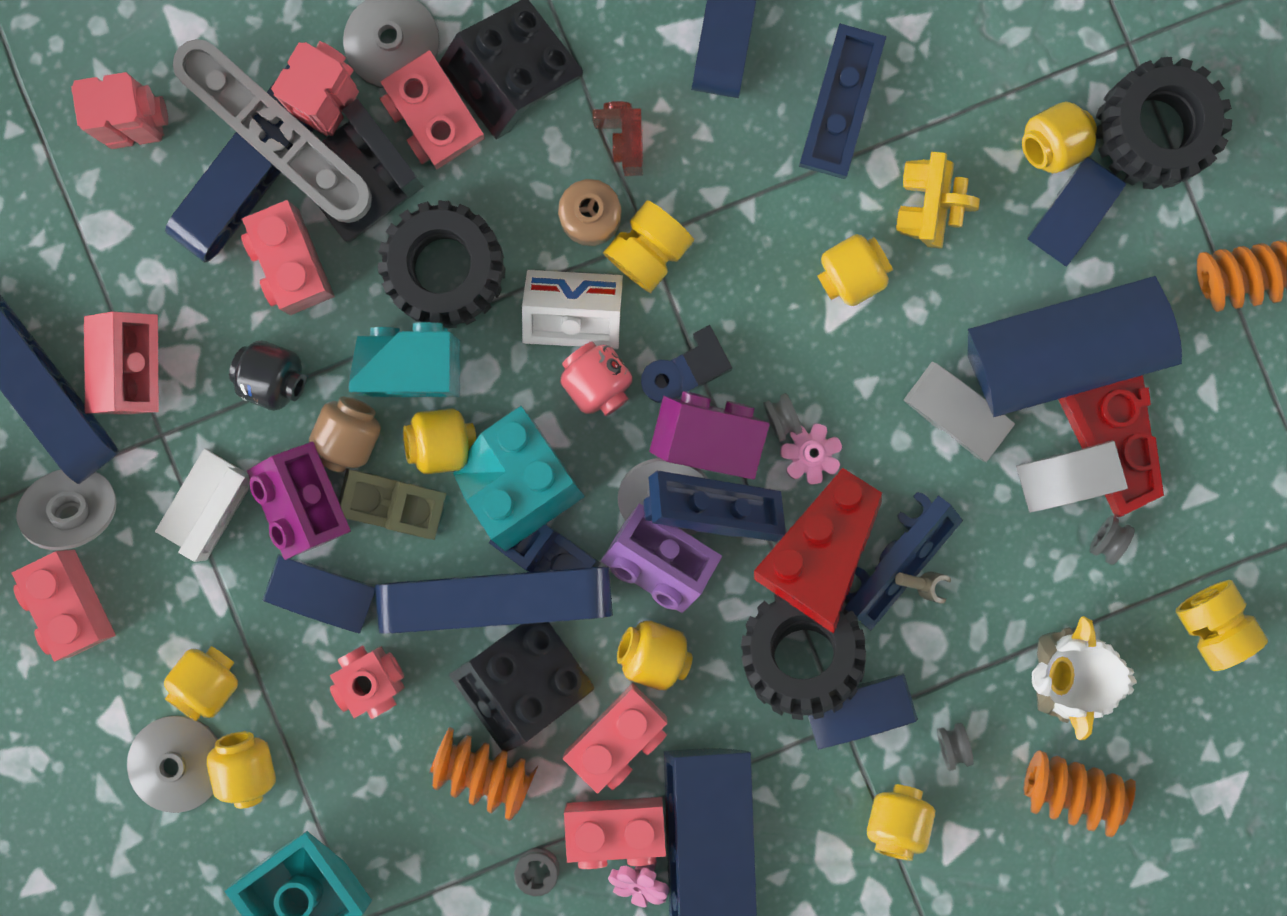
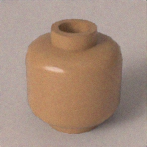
M584 179L573 183L564 191L559 201L558 216L563 231L572 241L580 245L597 246L606 243L616 234L621 224L622 210L618 195L608 184L600 180ZM595 204L599 207L597 214L593 210ZM589 213L591 217H586L582 214Z
M345 396L340 397L339 401L328 402L322 407L309 437V442L313 441L324 467L336 472H344L346 467L358 468L367 463L381 430L379 422L374 417L376 412L372 407L362 401Z

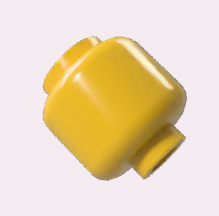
M1067 101L1055 104L1029 119L1022 138L1023 152L1027 160L1035 168L1052 174L1063 172L1084 161L1085 158L1093 153L1096 144V122L1088 111L1083 110L1077 104Z
M855 234L822 254L821 263L825 271L818 274L817 277L831 301L840 296L845 304L856 306L887 287L889 283L887 273L893 271V268L875 237L867 240L864 236Z
M454 408L415 413L410 425H404L403 441L408 464H415L417 469L423 474L461 470L467 463L469 449L476 441L473 423H465L461 413Z
M648 620L640 622L635 628L629 627L623 634L617 651V662L622 665L625 677L630 681L656 690H667L675 684L677 679L684 680L690 671L693 659L692 653L687 652V640L681 631Z
M212 646L206 653L194 648L187 650L164 680V687L169 692L165 700L194 721H197L200 716L205 718L216 716L237 689L238 680L229 671L234 662Z
M235 732L221 737L215 742V748L207 756V769L214 796L222 802L234 803L236 808H249L259 804L263 800V795L269 792L276 783L269 745L264 740L254 737V734L251 732Z
M895 784L893 792H882L875 796L867 827V837L876 844L875 851L877 853L896 859L912 861L914 854H921L927 850L935 818V809L928 802L921 800L923 791L910 786Z

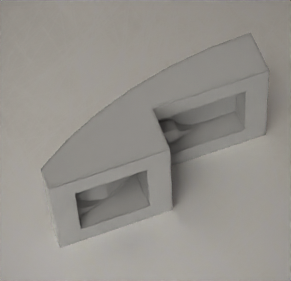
M931 362L903 400L933 426L945 431L977 459L986 463L1015 425L1005 415L993 417L987 401L982 396L934 362Z
M1113 440L1016 466L1029 513L1128 489Z

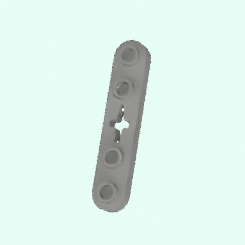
M199 39L187 41L178 48L174 55L173 68L180 82L326 213L339 222L346 223L358 221L367 214L371 207L372 195L369 186L361 176L218 48L206 40ZM259 114L266 121L274 125L280 120L284 123L281 125L280 131L293 146L288 150L280 142L272 138L264 143L262 140L265 138L266 133L262 126L254 120V116Z

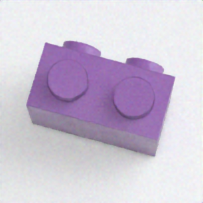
M639 503L621 526L601 562L609 566L611 572L618 579L626 583H635L651 593L653 599L659 605L667 609H676L683 613L702 594L722 555L678 527L653 524L652 520L645 521L644 506Z

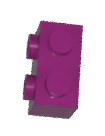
M687 391L682 392L681 399L663 395L649 450L650 453L669 463L755 480L770 423L753 416L754 407L732 401H726L725 409L710 406L711 398Z
M313 441L273 455L247 470L250 478L251 493L254 499L262 506L269 523L270 538L273 544L280 549L284 560L324 545L351 532Z

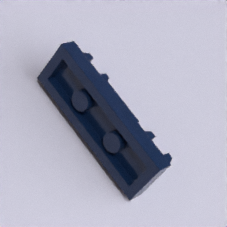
M839 23L799 167L846 179L887 36Z
M658 470L648 477L650 496L643 500L645 521L652 520L653 524L778 542L786 534L781 491Z
M917 492L913 497L924 508L923 513L918 518H909L903 512L897 515L900 522L909 531L904 532L899 540H894L885 547L880 555L878 565L874 568L875 572L871 576L864 569L856 567L854 574L861 580V587L858 591L846 595L844 602L847 605L845 609L848 612L853 611L858 621L870 631L907 588L906 586L896 584L895 576L898 573L917 576L962 523V518L953 506L939 495L932 502L925 494Z

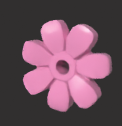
M814 424L810 433L801 426L803 433L796 435L794 432H790V437L794 444H783L780 455L784 459L792 460V463L786 470L791 478L798 479L806 473V479L810 485L819 484L823 480L822 471L830 475L838 471L840 462L833 458L832 455L840 452L842 445L837 437L825 438L827 427L824 425ZM811 449L815 450L816 456L814 458L810 456Z
M657 860L655 864L635 866V869L629 866H621L619 870L612 869L608 877L609 882L615 886L613 893L621 897L632 895L631 903L645 908L648 902L655 905L665 903L669 893V886L656 880L657 875L654 870Z

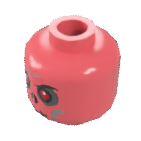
M589 342L562 362L565 370L561 375V385L581 412L591 414L601 410L605 416H608L629 400L624 392L630 387L633 376L611 346H596L593 342Z

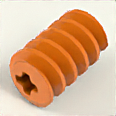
M1279 240L1273 242L1270 246L1260 243L1253 245L1251 249L1240 246L1234 248L1232 252L1220 249L1215 251L1213 255L1207 252L1200 253L1197 258L1198 283L1205 298L1210 299L1213 309L1216 312L1223 311L1225 297L1229 296L1230 302L1235 309L1242 308L1245 294L1247 293L1250 302L1254 306L1262 305L1264 291H1267L1269 299L1273 303L1281 302L1284 288L1287 291V242Z
M449 727L430 769V772L433 773V789L439 790L448 780H451L452 797H458L467 787L469 788V804L474 806L486 795L487 812L493 813L502 803H505V819L508 821L512 820L522 806L538 766L529 775H525L526 761L524 758H520L509 768L507 767L508 753L505 750H502L493 760H490V744L486 742L475 753L471 752L472 736L466 735L455 745L453 744L454 729Z
M1039 750L1034 754L1029 763L1023 790L1024 795L1031 798L1032 813L1038 814L1046 802L1049 803V817L1056 820L1063 808L1068 809V823L1073 826L1078 823L1082 814L1087 815L1086 827L1089 831H1095L1100 821L1104 820L1105 835L1112 838L1118 828L1126 822L1135 799L1136 781L1129 779L1124 782L1121 776L1114 773L1105 777L1103 771L1095 767L1086 771L1085 766L1076 761L1068 766L1066 760L1060 756L1052 757L1049 760L1047 753Z

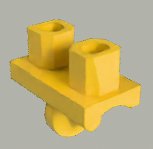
M931 152L930 160L906 161L904 168L903 187L910 191L925 192L923 208L900 206L896 229L902 235L920 239L927 247L943 248L948 209L950 210L948 226L960 228L963 225L964 211H978L980 204L979 198L967 195L968 178L955 177L953 192L950 193L954 163L947 160L946 153Z

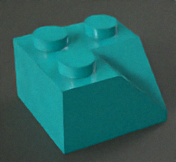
M413 323V332L400 331V328L394 327L370 328V336H357L349 378V392L362 397H460V340L451 332H448V328H443L442 323Z
M519 406L480 433L468 451L466 465L461 470L453 472L471 510L490 539L505 552L585 497L534 420L522 406Z
M308 831L276 850L239 877L224 891L241 916H361L372 902V899L345 861Z

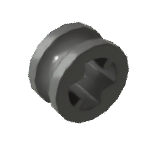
M786 393L780 395V400L777 403H772L770 400L763 402L767 417L779 442L786 440L785 437L789 432H794L796 435L803 433L796 411Z
M1110 516L1094 536L1089 549L1090 553L1095 556L1102 553L1105 555V562L1114 565L1130 545L1135 532L1134 527L1130 525L1121 527L1119 519L1115 516Z
M961 722L956 723L951 731L945 730L944 727L937 728L938 741L947 769L949 771L956 770L958 763H965L967 767L974 764L973 754L963 724Z
M532 848L526 851L520 857L514 871L515 882L518 888L530 896H543L549 893L555 886L560 873L559 862L556 856L543 848ZM531 861H540V868L544 864L547 865L549 872L545 874L543 883H533L535 877H532L530 880L527 879L525 873L529 870Z

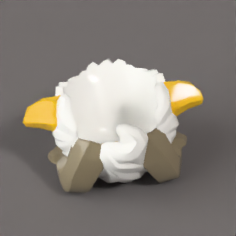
M1085 616L1079 619L1075 632L1068 627L1062 629L1061 632L1047 633L1039 638L1037 650L1039 664L1032 671V684L1036 690L1038 711L1056 716L1065 723L1071 721L1078 740H1086L1092 734L1094 718H1102L1104 715L1112 713L1113 708L1118 706L1120 700L1126 698L1127 694L1133 693L1134 688L1132 686L1137 683L1133 676V669L1127 667V663L1120 658L1119 653L1113 649L1111 644H1105L1106 642L1096 639L1093 621Z

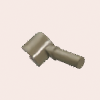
M926 572L921 577L898 573L895 576L896 584L917 589L918 594L922 598L940 604L946 602V598L936 596L935 586L941 580L951 582L949 576L936 572Z

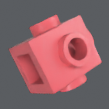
M362 645L338 659L342 669L330 675L334 682V685L330 686V691L336 704L343 712L349 710L353 718H356L367 711L370 718L373 719L397 705L392 696L405 688L401 681L404 678V673L392 653L386 654L382 646L367 653ZM358 676H366L370 679L372 688L369 693L364 694L356 680Z

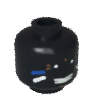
M262 340L255 341L248 347L240 348L235 354L229 369V379L233 382L235 393L241 399L272 411L282 409L290 400H298L306 384V375L301 373L302 365L299 356L293 351Z

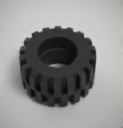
M1161 57L1154 64L1151 60L1141 64L1109 90L1103 98L1106 102L1098 108L1096 119L1101 120V124L1097 126L1096 139H1103L1104 145L1098 148L1101 158L1109 155L1114 162L1108 168L1114 174L1121 170L1127 173L1124 182L1130 185L1142 181L1143 189L1153 190L1160 185L1163 186V189L1174 187L1180 182H1184L1197 175L1216 161L1215 155L1223 151L1228 142L1222 136L1232 129V119L1224 118V114L1232 108L1230 100H1221L1218 94L1225 89L1221 82L1218 80L1211 84L1207 79L1211 71L1204 66L1194 71L1191 69L1193 61L1185 58L1173 64L1172 57ZM1156 100L1164 102L1174 108L1179 114L1183 123L1184 134L1178 149L1162 148L1154 144L1145 135L1140 121V113L1144 101Z
M438 200V205L433 206L428 201L418 204L419 210L411 213L407 209L399 216L403 220L397 226L391 223L386 230V233L389 235L387 242L380 243L378 252L382 255V262L378 263V273L384 280L382 286L386 294L392 298L393 303L415 321L442 323L448 329L457 328V324L461 323L468 325L476 321L475 317L481 312L486 314L492 308L490 303L494 297L498 298L502 288L500 284L502 278L505 279L506 270L503 265L504 254L487 222L479 214L475 215L472 213L470 208L459 204L458 207L453 206L450 201ZM441 239L456 240L467 249L470 255L471 266L466 279L460 286L449 292L433 293L426 290L416 278L415 267L418 256L427 245Z
M774 594V602L768 604L764 600L757 607V616L755 618L749 617L746 623V636L742 635L741 648L743 656L741 657L751 688L753 687L757 697L763 704L767 702L772 706V710L780 715H783L784 712L791 714L792 719L803 720L804 715H813L814 719L824 717V712L831 709L834 713L843 708V702L847 698L851 700L857 693V686L859 682H862L865 673V636L863 629L859 628L858 618L853 611L848 612L845 609L844 602L839 614L837 627L833 634L786 600ZM800 630H810L823 635L832 644L834 652L833 661L822 674L809 679H797L786 675L778 668L775 661V651L782 639Z

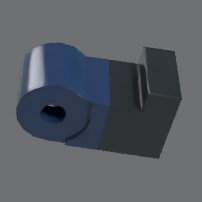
M710 325L693 333L697 347L671 361L657 360L645 367L641 375V385L649 399L656 403H662L663 395L680 398L683 391L691 392L732 371V366Z

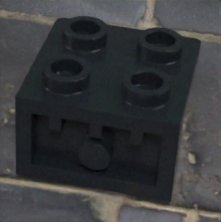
M520 0L458 32L439 62L444 73L496 140L512 130L528 107L578 80L583 74L582 68L529 0Z
M355 99L342 109L349 121L337 129L333 136L329 135L322 142L366 182L372 195L371 207L367 214L358 221L346 223L334 219L317 204L342 239L347 243L352 242L424 187L358 99Z
M549 622L518 625L480 654L449 674V677L501 751L505 750L507 752L528 742L594 690L593 684Z

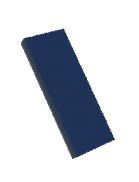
M1156 276L968 329V359L993 417L1182 364V346L1178 325L1171 305Z
M723 748L664 751L669 915L757 916L751 752Z

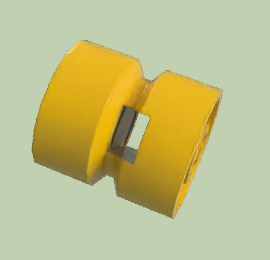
M647 200L631 218L630 225L632 230L630 233L620 232L603 254L633 282L647 292L652 293L668 273L666 263L668 261L677 262L693 244L694 238L666 211Z
M1232 580L1216 583L1197 592L1182 602L1175 611L1189 635L1200 637L1197 648L1212 671L1233 667L1255 655L1268 643V638L1255 617L1244 615L1243 611L1246 608V602Z

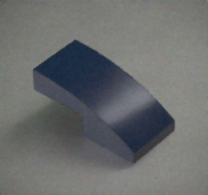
M1091 157L1085 158L1058 192L1057 198L1028 234L1027 239L1067 267L1126 186V182Z
M547 524L506 552L492 540L489 541V544L528 572L598 567L601 562Z
M278 554L262 600L305 617L360 634L375 592V587L293 558L284 560L283 556Z
M904 673L858 684L857 693L851 700L847 698L843 702V708L835 713L831 709L824 712V717L814 719L813 715H808L818 750L883 733L918 720Z

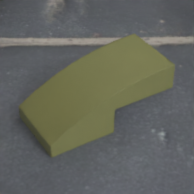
M346 468L338 502L346 519L435 540L446 493Z

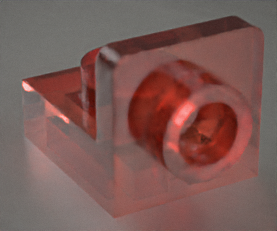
M613 101L604 103L603 109H594L593 123L595 129H622V133H613V162H622L624 176H643L641 108L632 109V103Z

